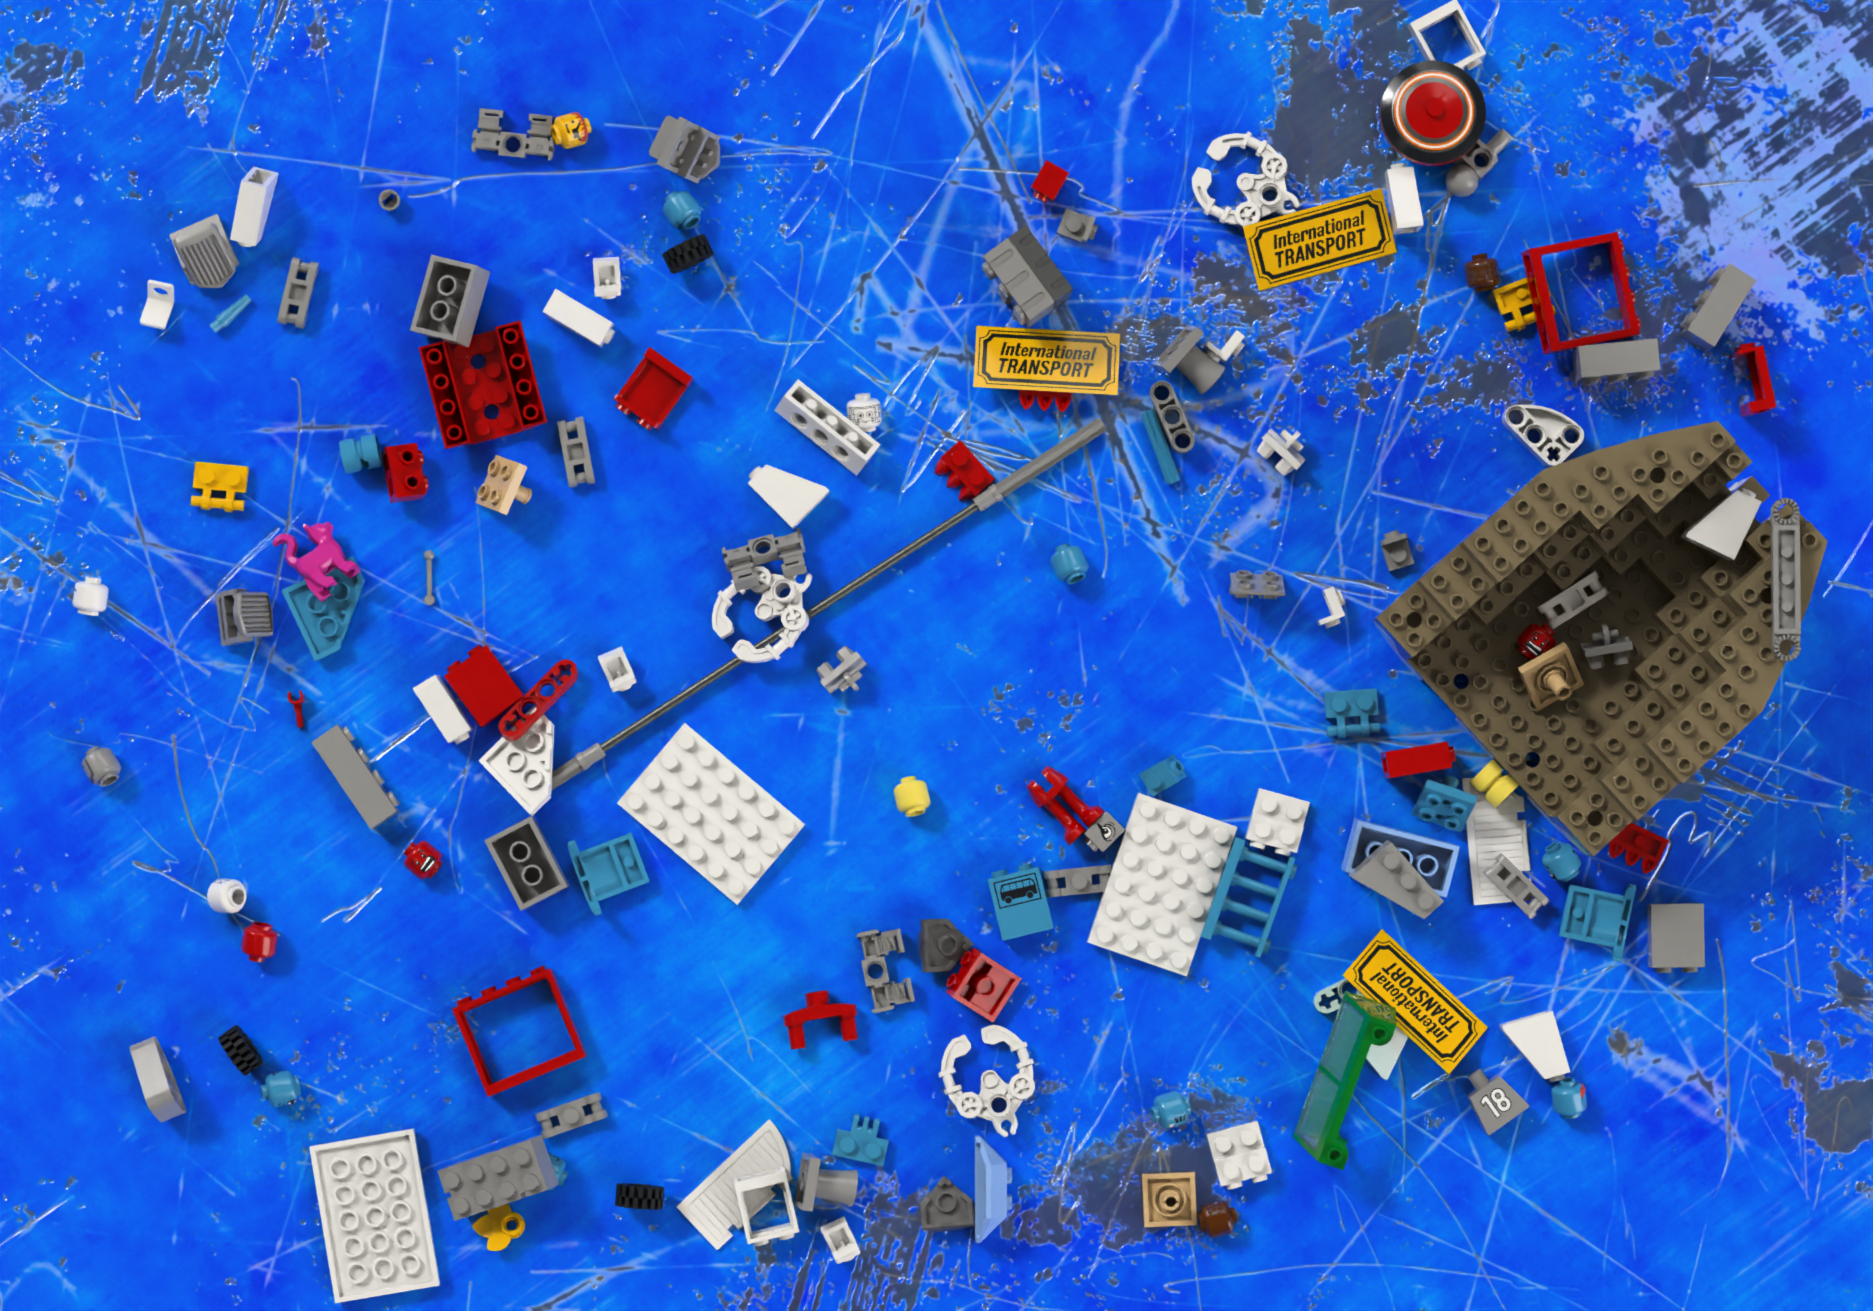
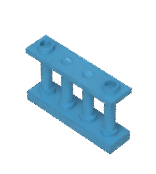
M1234 837L1200 937L1211 940L1212 935L1230 938L1255 947L1254 956L1260 958L1262 953L1267 954L1271 939L1267 937L1288 878L1293 880L1298 865L1294 864L1295 858L1290 856L1287 862L1283 863L1249 851L1248 847L1244 846L1245 840ZM1246 860L1282 873L1278 888L1239 875V872L1235 871L1238 861L1243 862ZM1238 885L1274 898L1269 913L1230 900L1231 897L1227 896L1229 886L1234 887ZM1227 909L1265 923L1260 938L1222 925V922L1218 921L1221 910L1226 911Z

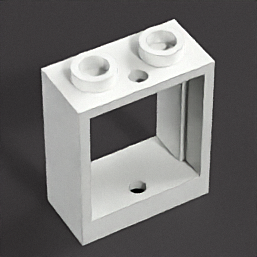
M1452 0L1409 24L1407 28L1425 61H1436L1421 32L1453 15L1473 52L1471 56L1454 65L1461 69L1467 67L1468 70H1471L1483 63L1481 59L1486 55V52L1457 0Z
M784 1167L733 1178L748 1244L753 1243V1246H761L769 1243L768 1239L779 1237V1240H787L793 1238L794 1233L799 1232ZM781 1183L790 1223L751 1231L743 1192Z

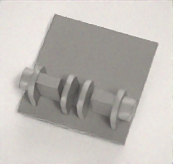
M1239 570L1236 573H1230L1229 595H1234L1235 598H1248V594H1250V598L1258 595V599H1261V595H1263V599H1277V597L1285 596L1283 576L1278 575L1276 572L1266 571L1262 574H1252L1247 570Z

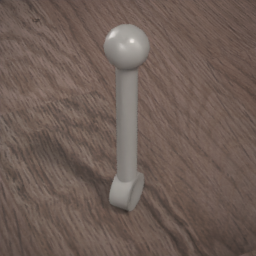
M427 550L424 553V558L427 560V595L424 598V602L427 605H432L435 602V597L432 595V559L434 558V553L431 550Z

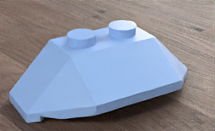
M975 1135V1243H981L1007 1217V1210H1012V1194H1007V1184L1012 1183V1168H1007V1162L980 1135Z

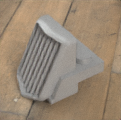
M667 116L649 149V154L658 159L656 164L698 184L700 179L705 178L720 165V136L680 116L678 119Z
M218 214L169 234L182 269L191 286L222 288L235 273L236 266L240 265Z
M231 589L215 594L222 646L253 641L252 638L272 636L273 612L267 592H247L246 589Z

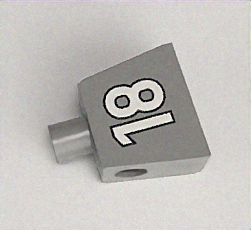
M1478 1069L1467 1077L1476 1089L1467 1097L1483 1131L1487 1135H1491L1530 1107L1499 1075H1495L1488 1080L1483 1071Z

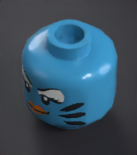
M1177 1091L1155 1097L1154 1107H1150L1152 1120L1154 1123L1158 1122L1164 1129L1186 1123L1188 1116L1191 1115V1108L1187 1097Z

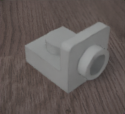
M1066 208L1056 234L1086 245L1088 239H1094L1098 229V225L1094 224L1096 217H1088Z
M1399 530L1384 534L1385 539L1379 543L1388 572L1414 564L1407 541V533L1400 534Z

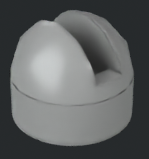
M386 189L380 193L379 204L383 209L391 211L398 207L400 197L396 191ZM393 194L395 198L385 205L383 201Z

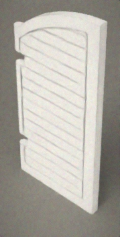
M1462 778L1463 791L1477 796L1476 804L1466 822L1473 905L1512 902L1486 877L1483 871L1487 866L1491 867L1497 861L1495 858L1500 853L1521 872L1530 871L1526 820H1518L1517 812H1525L1524 796H1519L1512 792L1494 808L1485 799L1486 792L1477 791L1469 783L1473 778ZM1504 868L1498 876L1504 880L1510 873ZM1529 893L1523 900H1533V895Z
M770 1119L765 1122L676 1206L716 1250L733 1236L728 1230L730 1226L734 1224L738 1230L743 1227L733 1178L784 1167L788 1183L794 1179L791 1176V1165L786 1144ZM778 1183L777 1185L782 1189L781 1183ZM774 1185L743 1192L749 1220L776 1196V1193L771 1190Z

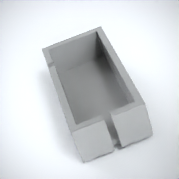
M542 1134L458 1162L437 1171L444 1192H450L451 1194L447 1201L454 1221L559 1185Z

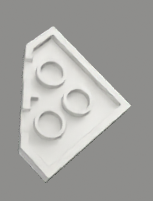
M534 705L525 715H532L537 707ZM544 714L521 738L515 741H507L502 737L479 760L531 816L551 798L555 725ZM515 725L510 729L513 732L516 730Z

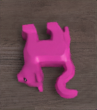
M330 522L316 523L311 527L307 524L303 525L310 541L318 546L300 558L296 557L298 545L295 537L286 533L276 536L272 542L273 546L276 547L282 543L287 544L285 559L288 565L293 567L303 577L310 591L320 602H323L331 595L327 588L337 584L332 576H326L334 568L339 569L349 578L354 577L360 572L356 563L346 560L342 547L333 539L332 531L334 527Z

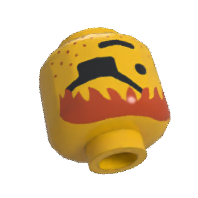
M578 112L558 116L554 120V125H551V134L555 144L560 145L564 149L586 144L588 134L591 133V125L588 118L583 119L582 115Z

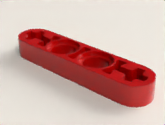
M564 659L557 662L502 717L498 727L501 736L505 740L515 741L521 738L577 681L579 674L573 661ZM570 669L571 675L562 676L561 670L568 671ZM544 686H553L555 688L553 695L548 697L541 695V690ZM525 705H536L535 713L532 715L523 714L522 710ZM517 714L523 721H525L524 723H522L520 719L518 721L516 717ZM508 724L511 726L515 724L516 730L514 732L512 730L507 732L506 726Z

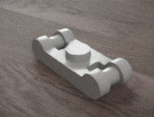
M292 258L277 323L284 325L291 323L295 324L296 328L304 329L315 279L319 270V263L313 261L305 263L301 262L300 258ZM299 272L307 273L306 281L297 279ZM290 305L299 307L298 314L289 312Z
M583 416L577 417L575 421L570 422L565 420L557 421L569 487H577V484L585 482L587 484L596 483ZM577 431L579 438L569 439L568 432ZM584 464L585 472L575 474L574 466Z
M1500 853L1495 858L1497 861L1491 867L1487 866L1483 873L1532 920L1537 914L1536 911L1542 905L1545 906L1550 900ZM1505 868L1510 874L1502 880L1498 874ZM1531 893L1534 899L1527 904L1523 899Z
M1111 865L1043 871L1048 887L1045 890L1046 898L1104 892L1112 867ZM1099 874L1100 884L1092 885L1091 875ZM1065 877L1066 888H1058L1057 878Z
M600 1092L535 1114L537 1122L540 1121L543 1129L541 1131L543 1139L608 1117L606 1109L603 1110L600 1100H602ZM590 1104L593 1113L586 1116L583 1106ZM557 1115L560 1125L553 1127L550 1117Z

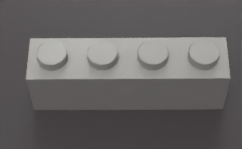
M337 724L311 743L369 828L375 829L399 812L396 806L400 803L391 791L388 793L382 786L385 781L377 770L372 771L367 764L370 759L362 748L357 750L352 742L355 737L347 726L342 728L341 725Z

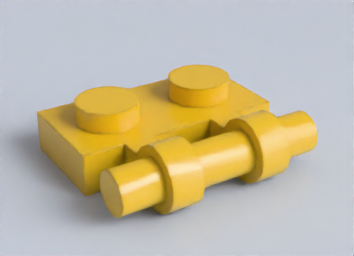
M1527 278L1491 291L1500 315L1511 312L1513 320L1504 323L1507 333L1516 329L1521 331L1526 329V325L1536 322L1534 312L1523 316L1520 312V308L1532 304ZM1552 304L1553 313H1554V315H1555V314H1557V313H1556V309H1555L1554 305Z
M195 461L193 488L203 489L202 496H192L191 506L201 507V510H210V508L224 509L225 512L231 513L234 510L244 511L245 501L235 500L236 492H247L249 467ZM212 490L226 491V498H212Z

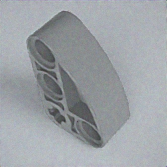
M153 1036L131 1045V1056L144 1098L152 1114L162 1123L186 1113L179 1087L157 1038Z

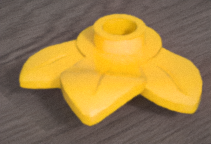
M508 1203L487 1210L488 1215L479 1218L472 1225V1228L480 1236L488 1238L487 1249L489 1251L505 1249L511 1239L521 1236L525 1230L523 1217L516 1212H512ZM515 1221L517 1223L515 1230L507 1228L509 1222Z

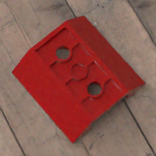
M521 321L495 327L496 330L473 335L469 348L446 343L445 341L419 347L445 449L486 442L520 433L547 423ZM476 355H483L486 359V364L481 369H475L471 364L472 358ZM490 405H495L499 408V415L493 420L487 419L485 416V409Z

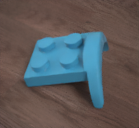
M632 833L581 852L575 840L568 842V849L576 874L590 909L595 916L602 913L598 901L650 882Z
M1569 884L1558 936L1613 947L1612 960L1620 962L1636 893V885L1628 884L1624 896Z

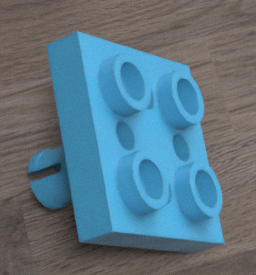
M1453 776L1443 777L1442 784L1427 779L1411 815L1423 821L1444 826L1449 830L1461 832L1476 804L1477 796L1458 790L1459 781Z

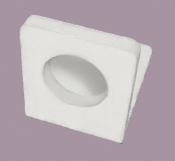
M148 280V298L140 318V324L164 330L175 302L174 286L168 283ZM154 288L164 289L168 294L157 293Z

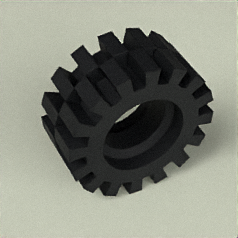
M702 234L675 245L664 252L662 256L671 274H676L698 265V263L710 258L714 253L706 236Z
M235 1025L218 1037L227 1056L230 1057L232 1063L236 1065L243 1075H248L263 1064V1059L257 1052V1048L238 1025Z
M618 1183L615 1206L660 1210L663 1207L664 1187L648 1184Z

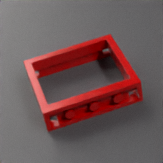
M1618 232L1531 248L1521 253L1543 355L1573 350L1578 346L1628 339L1640 334L1641 321L1635 313V294L1629 286L1630 271L1628 265L1624 263L1622 254L1624 252V244L1622 239L1619 238ZM1606 243L1624 329L1560 342L1541 256Z
M544 966L531 970L529 971L531 977L521 980L520 975L505 981L507 986L497 990L496 986L480 991L482 994L480 998L472 1000V997L468 996L456 1001L458 1007L452 1009L488 1097L588 1056L552 968L546 970ZM547 979L575 1049L493 1083L465 1012Z

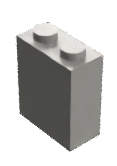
M1647 904L1648 967L1655 968V973H1671V968L1682 967V972H1698V967H1705L1704 904Z

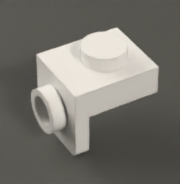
M619 257L593 258L595 297L601 296L602 299H613L621 295L622 285Z
M1236 330L1221 351L1210 342H1207L1204 346V349L1207 350L1206 355L1216 362L1221 361L1225 363L1231 354L1236 357L1245 346L1241 342L1245 336Z
M1334 586L1322 591L1331 616L1318 620L1317 623L1318 626L1325 624L1326 629L1340 624L1339 618L1345 616L1342 609L1345 601L1340 590L1335 591Z
M622 646L598 656L612 692L628 690L637 682Z
M844 1216L820 1227L837 1264L850 1261L860 1254L857 1241Z

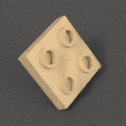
M496 455L488 466L487 477L484 484L478 490V498L475 503L505 515L508 514L514 499L523 504L528 503L532 490L520 485L527 466Z
M1564 642L1518 668L1531 700L1538 711L1558 699H1568L1572 691L1584 685L1570 650Z
M1194 1171L1142 1174L1144 1227L1197 1225Z

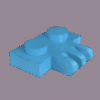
M854 1114L851 1131L837 1129L832 1155L883 1166L889 1140L876 1137L880 1119L875 1118L873 1128H869L870 1117L865 1116L863 1126L857 1125L860 1115Z

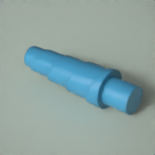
M245 294L217 315V319L209 326L215 333L223 327L226 328L252 300Z

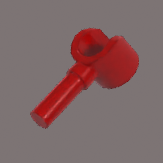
M299 690L300 699L298 701H292L291 691L287 695L289 702L294 705L298 728L304 727L302 704L305 701V696L301 690Z

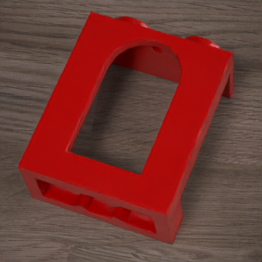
M1755 342L1739 345V347L1735 348V352L1729 355V359L1746 356L1756 400L1740 406L1741 416L1768 412L1776 408L1764 346L1756 347Z

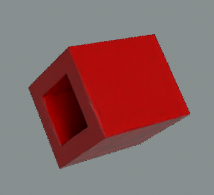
M1046 160L1030 188V191L1034 192L1033 197L1045 204L1047 201L1053 203L1067 180L1069 172Z

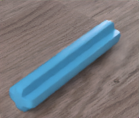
M1147 410L1141 416L1166 484H1174L1180 478L1155 410Z

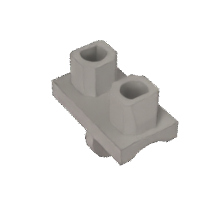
M1606 623L1600 624V632L1591 633L1592 642L1580 643L1581 651L1591 669L1604 667L1603 655L1610 653L1613 655L1615 665L1629 663V650H1633L1632 641H1629L1628 636L1619 637L1618 629L1608 630Z
M844 646L836 654L842 662L838 667L833 669L826 662L817 668V672L822 679L820 682L830 694L838 688L842 692L850 686L855 692L860 689L855 682L863 676L859 671L867 664L857 651L854 653L847 646Z

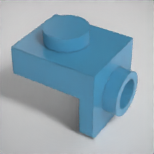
M1175 755L1169 756L1139 774L1152 797L1186 778L1184 767L1176 759Z

